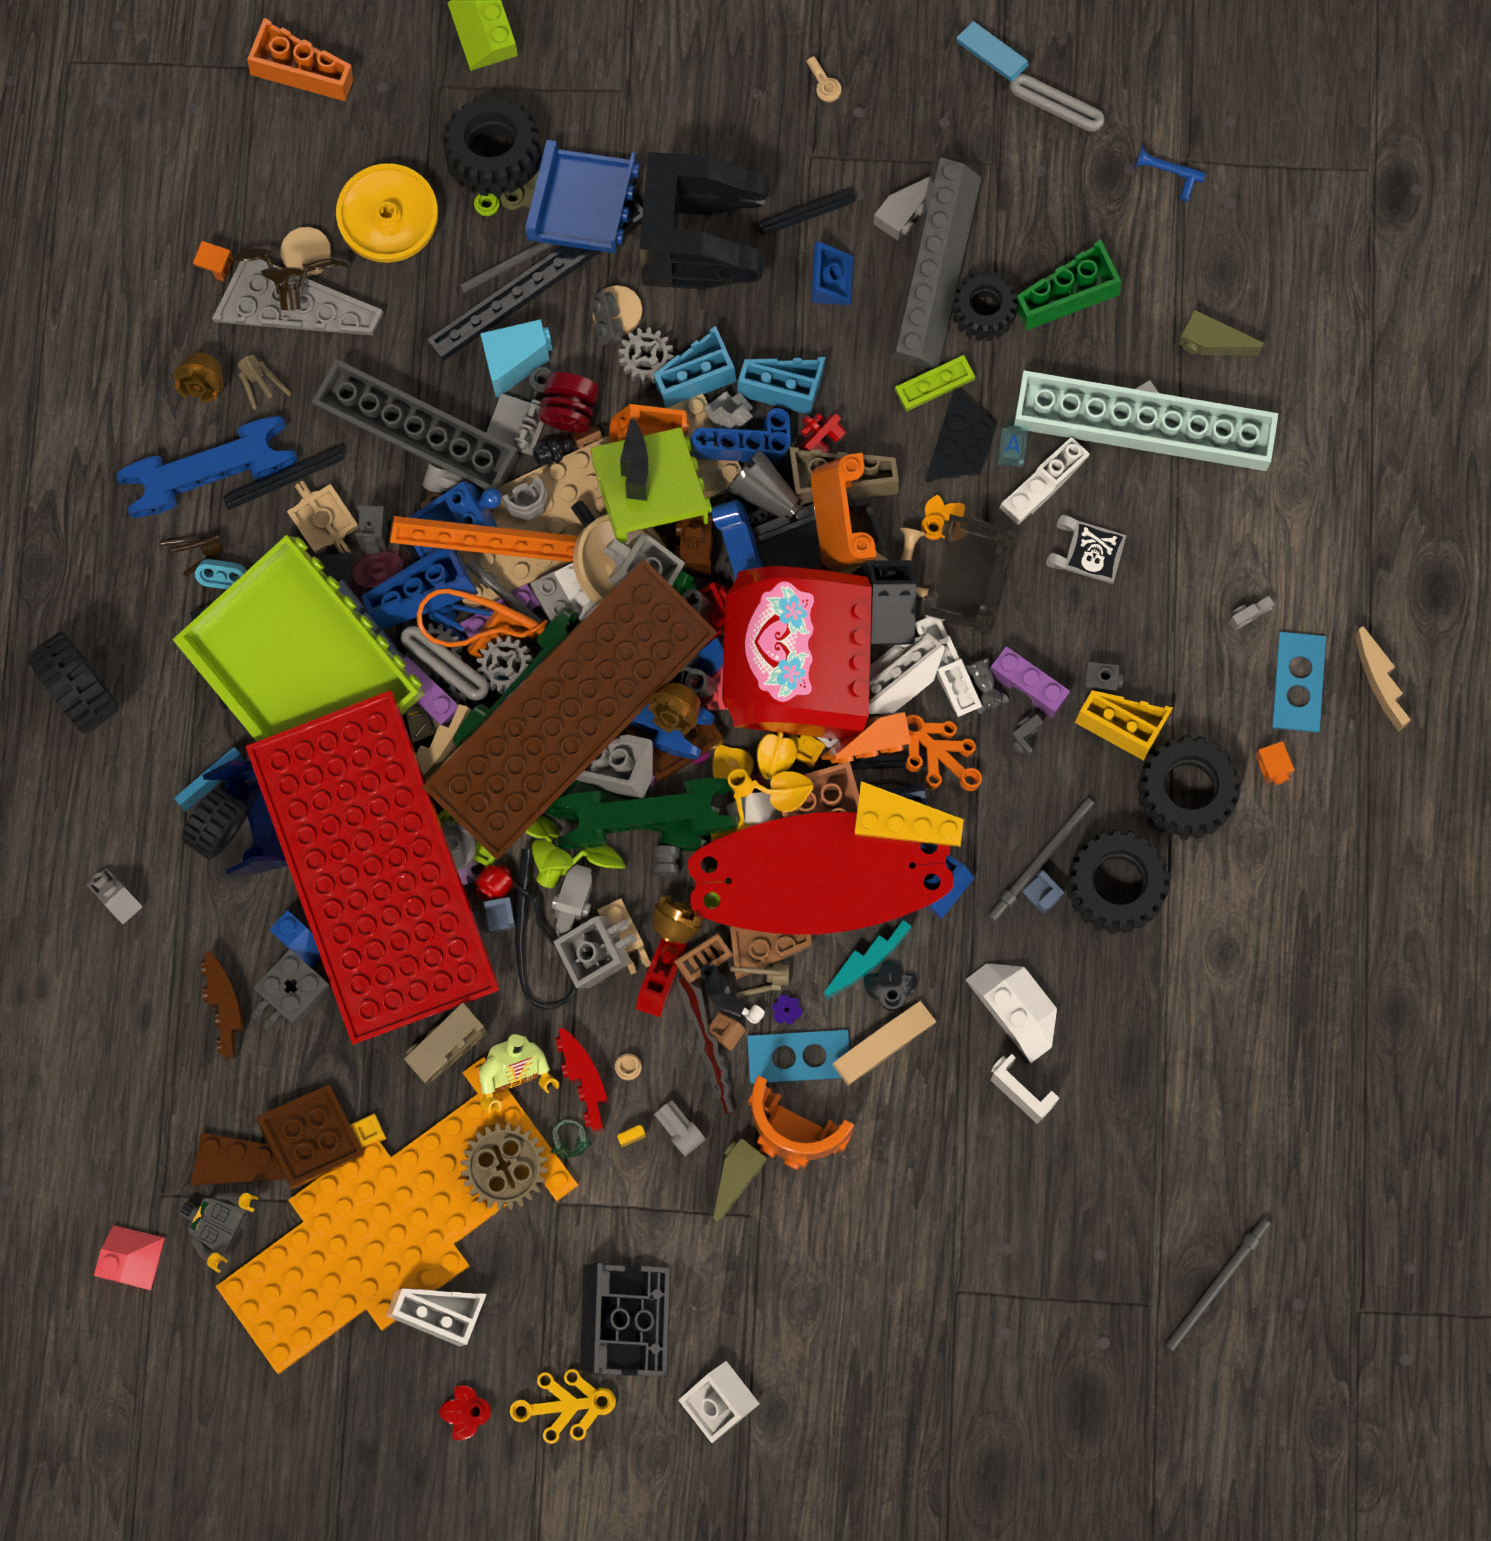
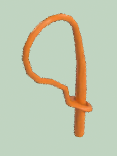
M449 588L437 589L427 594L419 604L417 611V624L422 635L430 642L445 647L466 646L481 637L500 632L518 638L527 637L535 632L540 635L548 624V620L537 622L496 601ZM438 594H451L491 608L528 628V630L519 633L500 627L477 633L464 641L446 642L432 637L426 631L422 623V612L426 603Z

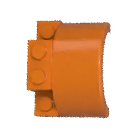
M757 1075L748 1105L752 1106L750 1111H752L754 1124L760 1134L757 1145L761 1147L759 1150L761 1153L771 1158L777 1155L785 1159L783 1164L794 1170H798L799 1167L805 1170L809 1160L819 1159L831 1153L836 1154L837 1151L844 1152L853 1135L854 1124L844 1120L842 1125L839 1124L837 1126L833 1121L829 1120L825 1129H823L821 1126L779 1106L781 1095L772 1093L771 1089L765 1086L767 1080ZM766 1114L770 1116L769 1120H767Z

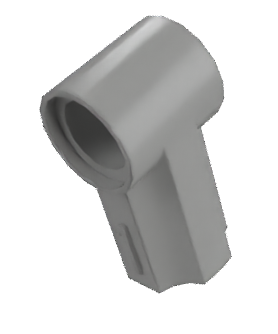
M429 462L422 486L429 491L443 493L444 491L448 492L463 481L471 482Z
M673 1101L665 1104L654 1114L670 1134V1139L684 1157L706 1141L693 1122L687 1120Z

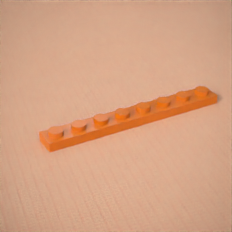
M399 516L393 517L390 531V543L572 563L575 543L579 537Z

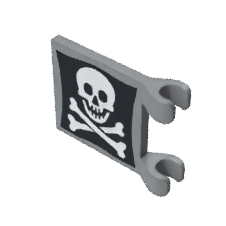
M1061 515L1057 521V528L1074 531L1067 558L1051 553L1047 558L1046 565L1050 568L1070 571L1113 584L1126 535Z

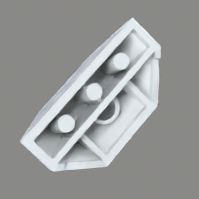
M926 633L922 637L915 638L914 644L893 646L870 665L869 714L895 713L932 683L945 650L944 646L931 634Z
M985 964L965 979L1030 1064L1052 1048L1057 1008L1025 967Z

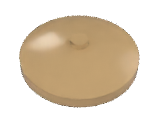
M608 514L597 518L582 530L577 538L573 552L574 571L579 585L588 598L596 605L615 587L607 579L616 565L613 563L614 560L604 552L608 543L615 539ZM652 527L627 532V542L622 543L623 545H629L631 540L640 534L651 536L666 548L662 539Z

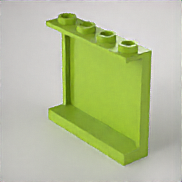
M681 427L643 436L646 443L649 465L647 501L626 498L625 482L627 477L621 476L620 466L625 440L591 447L594 472L615 539L620 543L627 542V532L702 516L704 524H708V513L712 512L710 500L708 497L704 498L702 492H705L702 477H697V461L695 456H690L689 452L692 451L691 443L688 436L684 437Z

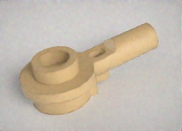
M815 56L809 58L806 62L819 82L816 90L818 97L828 103L837 100L841 95L840 83L834 78H827Z

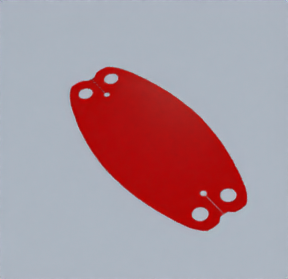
M853 812L810 813L771 820L714 840L690 856L688 859L689 875L695 879V889L691 893L690 899L691 908L700 916L720 924L774 934L816 935L865 928L910 914L940 900L953 888V875L946 867L945 862L946 857L950 853V846L937 844V850L933 854H925L921 850V842L855 835L857 813ZM708 856L715 858L718 863L716 870L711 873H706L701 868V861ZM911 862H914L916 864V867L914 869H911L909 867V864ZM928 874H936L940 878V886L936 890H929L924 886V878ZM726 878L732 879L731 884H726L725 882L720 881H725ZM710 892H715L720 897V904L713 909L707 908L703 902L704 896Z

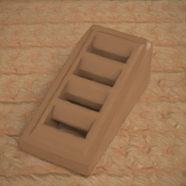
M718 933L674 961L689 984L702 977L701 969L693 959L694 956H697L704 966L708 962L701 952L705 951L712 961L710 963L711 967L712 964L719 967L732 958L733 954ZM713 946L720 956L719 958L715 957L710 947ZM689 961L695 970L694 974L690 973L684 962Z

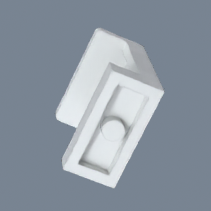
M1012 1054L1008 1058L1002 1056L991 1070L993 1073L991 1081L1038 1124L1056 1105L1059 1097L1051 1091L1040 1102L1007 1071L1012 1066L1016 1057Z

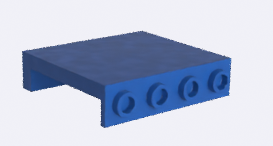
M546 140L525 226L527 239L529 241L617 254L619 244L623 245L625 238L624 222L628 223L630 217L629 200H633L635 196L634 178H639L640 163H637L636 153H631L630 160L560 150L558 149L557 141Z

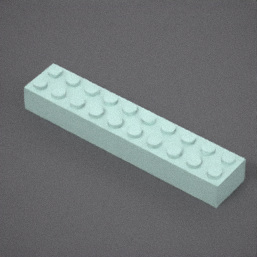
M1024 371L1014 429L1067 438L1072 437L1073 439L1267 471L1272 459L1279 413Z

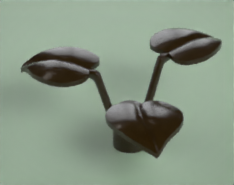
M261 248L247 249L228 257L229 262L232 260L247 262L259 259L265 261L268 269L261 270V274L275 283L277 294H279L281 310H297L301 308L300 293H303V284L307 272L339 265L348 268L346 262L331 258H318L303 262V268H274L269 257L273 255V251ZM301 275L298 286H296V282H288L289 279Z

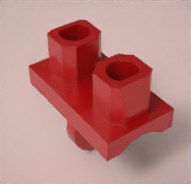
M819 413L813 418L805 415L802 418L805 427L800 432L805 437L811 431L812 433L798 448L803 451L815 449L827 453L830 449L821 439L826 434L833 442H837L842 438L846 431L838 422L841 418L835 413L833 416L829 415L818 425L823 419Z

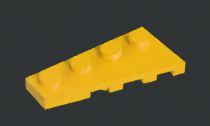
M861 781L855 835L961 847L964 819Z

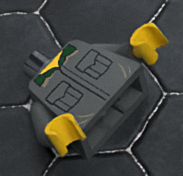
M236 1192L217 1193L211 1199L205 1197L200 1207L189 1201H186L183 1205L180 1216L192 1221L187 1230L192 1234L190 1242L198 1256L214 1271L220 1272L217 1269L220 1261L228 1262L226 1257L249 1213L255 1210L250 1207V1202L253 1199L258 1200L257 1196Z

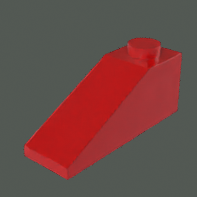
M661 937L639 990L635 1009L661 1017L679 970L674 961L684 955L688 942L686 944L671 943Z

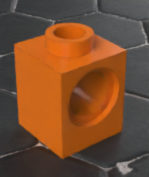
M1283 741L1259 749L1255 755L1266 784L1274 782L1275 785H1279L1290 780L1289 776L1292 775L1295 769Z

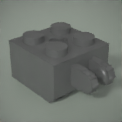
M289 949L253 987L264 1000L253 1011L251 1016L256 1020L272 1006L276 1011L266 1020L263 1026L267 1031L282 1017L296 1027L332 988ZM297 983L295 986L298 990L295 993H292V991L287 993L289 990L288 986Z

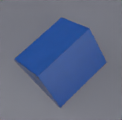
M819 241L815 242L812 303L851 304L854 256Z

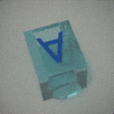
M1019 426L1002 428L997 465L1023 468L1027 430H1022Z

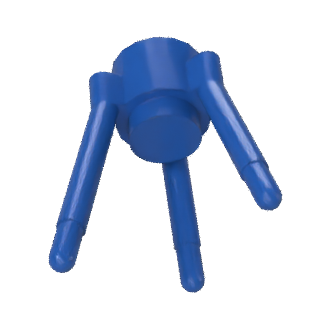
M452 603L431 611L429 619L437 623V626L442 624L445 631L450 629V626L464 631L465 628L455 622L456 612L453 610L484 616H491L493 612ZM452 629L453 637L458 636L460 641L466 640L459 633Z

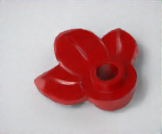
M459 1385L454 1387L455 1399L444 1403L438 1413L444 1421L454 1424L452 1438L454 1440H465L474 1436L478 1426L485 1424L490 1419L491 1407L485 1399L478 1398L473 1388ZM475 1407L480 1408V1415L478 1417L473 1412Z

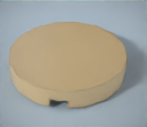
M299 227L291 231L283 239L280 247L281 259L285 267L303 268V262L318 258H331V246L327 237L321 231L311 227ZM324 269L311 270L306 273L305 277H309L314 274L317 275L321 273Z
M616 285L605 288V293L612 292V295L616 297L619 311L618 316L611 317L612 319L621 320L623 333L627 335L635 330L641 322L643 311L641 300L634 291L627 287Z

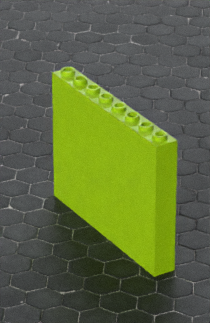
M286 535L173 639L256 741L392 690L401 715L425 695L421 689L423 686L421 681L414 674L409 675L404 669L406 666L405 662L397 654L393 656L388 650L389 643L380 634L377 636L371 629L373 624L366 616H360L357 613L355 602L346 595L344 597L338 590L340 588L339 583L332 576L327 577L322 571L324 568L323 564L315 556L311 558L306 552L308 549L307 545L299 537L295 538Z

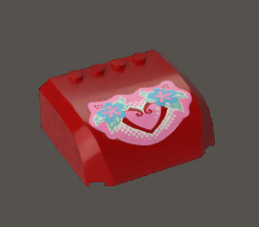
M786 566L759 567L737 573L733 586L729 588L725 596L722 701L725 708L729 709L734 722L732 723L733 727L837 740L864 731L869 717L872 587L868 577Z

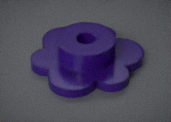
M785 994L779 996L778 1003L772 1005V1010L775 1012L774 1020L777 1023L786 1022V1024L791 1025L795 1019L802 1016V1009L798 1006V999H790Z

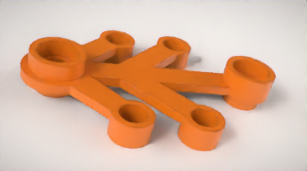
M917 715L906 716L907 726L916 728V732L908 729L911 743L908 744L909 757L905 763L906 768L911 772H917L921 768L923 760L919 756L920 742L927 750L928 775L925 778L927 788L935 790L942 782V777L939 774V759L960 779L959 782L963 789L967 791L976 790L982 782L981 773L975 768L965 769L948 753L960 752L961 755L969 757L976 749L975 742L971 739H964L963 741L933 740L928 734H940L945 739L953 738L957 731L956 725L951 721L924 723L923 719ZM949 727L952 733H947L944 728ZM963 745H969L971 750H965ZM910 760L917 761L918 766H913ZM929 778H935L937 783H931ZM965 779H971L974 784H968Z

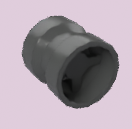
M675 846L654 847L656 864L653 865V874L657 876H678L679 865L675 862L680 857V848Z

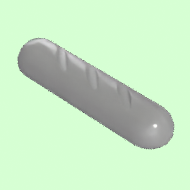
M1019 74L1010 82V90L1016 97L1086 131L1095 132L1104 124V115L1097 108L1029 75Z
M410 626L403 630L401 633V643L405 649L468 698L481 700L486 697L489 692V684L484 677L444 646L430 642L422 635L419 627Z

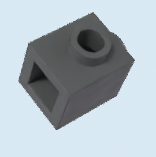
M1088 662L1084 693L1090 694L1091 691L1116 695L1117 689H1122L1123 674L1119 673V665Z

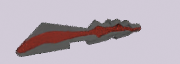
M678 978L677 984L689 1021L694 1019L699 1035L696 1042L703 1061L711 1076L709 1080L715 1095L720 1100L725 1115L733 1113L735 1110L731 1100L732 1086L728 1081V1069L723 1063L724 1057L718 1052V1039L709 1034L702 989L692 983L689 984L683 978Z

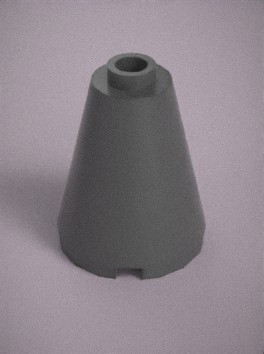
M760 449L747 462L737 478L727 488L730 493L782 519L786 515L791 518L800 507L797 504L798 496Z

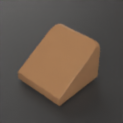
M592 425L589 431L574 433L572 438L577 448L582 449L595 441H600L602 434L595 425Z
M720 1011L708 1027L709 1034L717 1038L718 1043L730 1051L733 1050L745 1033V1028L739 1022Z

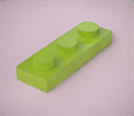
M962 355L896 386L895 391L907 412L954 390V388L957 389L974 381L975 375L965 356Z

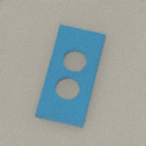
M1279 632L1272 728L1320 732L1326 636ZM1296 657L1307 659L1312 668L1310 675L1306 678L1294 677L1289 670V663L1292 659ZM1294 686L1304 687L1309 693L1308 704L1303 707L1291 705L1287 699L1288 690Z
M848 1030L747 1036L750 1084L755 1083L757 1075L766 1079V1083L842 1078L832 1064L849 1052ZM809 1045H819L825 1050L826 1060L821 1066L810 1067L804 1062L803 1052ZM781 1046L791 1048L796 1055L794 1065L788 1069H780L772 1061L773 1052Z

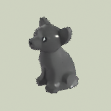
M982 656L964 663L968 675L973 677L975 684L982 691L980 699L982 707L977 709L979 714H982L986 709H995L1001 703L1006 704L1009 702L1007 695L994 689V678L990 670L988 656Z

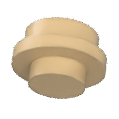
M623 1054L615 1063L617 1075L627 1081L637 1078L642 1069L639 1058L633 1054Z

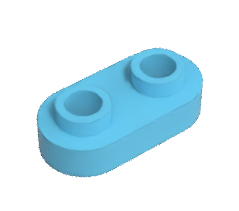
M205 559L198 564L195 570V578L203 586L228 589L247 570L238 563Z

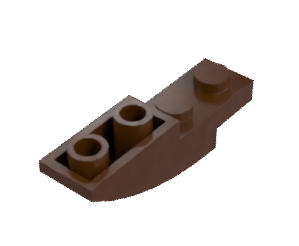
M205 952V960H201L202 975L206 976L207 986H203L204 1002H208L212 1009L219 1008V1011H215L216 1027H220L221 1037H217L216 1040L217 1051L222 1053V1057L225 1060L236 1059L235 1033L245 1032L241 1004L236 989L223 966L211 952Z

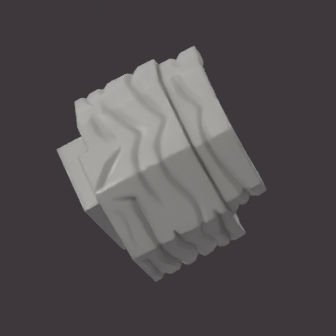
M725 391L703 408L708 414V419L716 428L739 429L753 417L749 412L753 407L741 392L732 397L728 391Z
M539 476L534 478L533 483L529 486L527 483H522L512 490V496H508V494L502 496L503 503L511 516L527 521L544 514L548 501V491Z

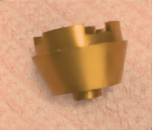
M189 354L175 369L173 374L175 379L174 388L184 398L190 395L201 398L200 403H208L214 401L217 398V394L223 390L222 366L217 359L208 354Z
M670 683L651 697L648 711H651L655 716L653 722L662 730L671 733L672 730L681 731L682 735H685L697 725L700 699L689 687L680 683Z
M662 895L659 903H656L654 906L652 927L664 940L671 943L686 944L703 927L701 923L704 917L694 912L691 904L685 901L682 903L671 902V896Z

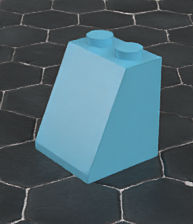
M541 319L480 333L495 397H500L501 393H506L529 376L533 370L549 361L548 351H552L548 327H542Z

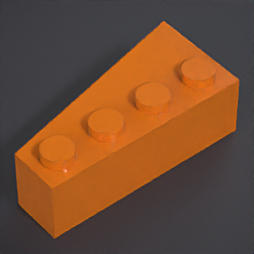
M263 19L247 59L250 75L346 101L353 83L350 64L325 50H318L312 46V43L304 39L302 41L294 37L290 31L272 25V22L268 19Z

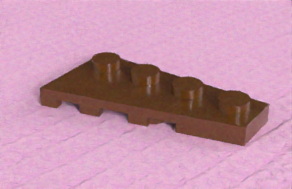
M201 1133L190 1186L285 1180L269 1145Z

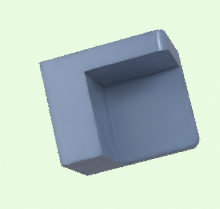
M1043 870L1023 890V894L1043 915L1065 893Z
M510 897L484 902L490 933L515 929V919Z

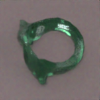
M572 1119L560 1121L551 1132L554 1144L551 1153H556L563 1158L580 1156L588 1146L592 1145L590 1141H587L583 1125ZM564 1125H573L579 1131V1137L573 1152H569L567 1146L558 1137V1131Z

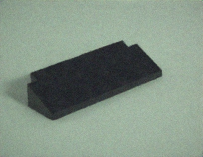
M847 493L852 533L862 532L869 534L874 540L875 549L886 545L870 502L858 507L855 498H851V495ZM814 504L799 509L796 513L797 519L790 521L786 516L783 519L778 517L752 527L763 567L786 566L816 570L827 568L823 564L820 555ZM728 557L726 558V564L733 582H735L736 579Z

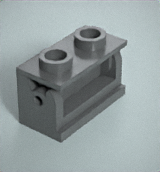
M358 505L359 527L362 533H356V538L361 550L370 554L387 551L389 520L384 506Z

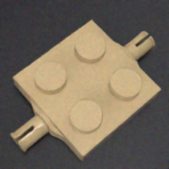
M304 481L300 482L302 488L297 483L295 488L302 496V499L296 506L288 510L287 513L315 555L332 546H335L339 553H350L351 550L343 540L348 534L358 529L359 526L332 485L329 484L320 491L311 493Z

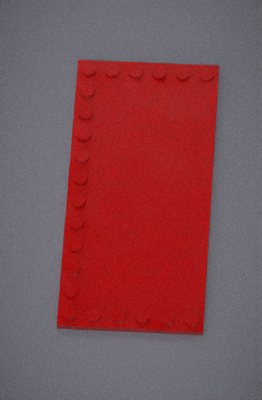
M392 690L245 746L352 1045L460 1006L462 1003L465 1004L500 991L432 798L421 787L425 779Z

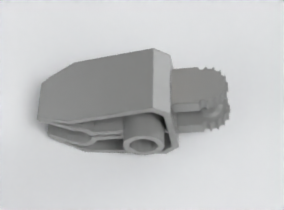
M576 864L566 874L560 894L556 893L551 908L555 909V917L558 918L556 933L559 938L572 931L575 923L581 925L583 918L587 919L589 916L591 903H588L592 891L590 868Z

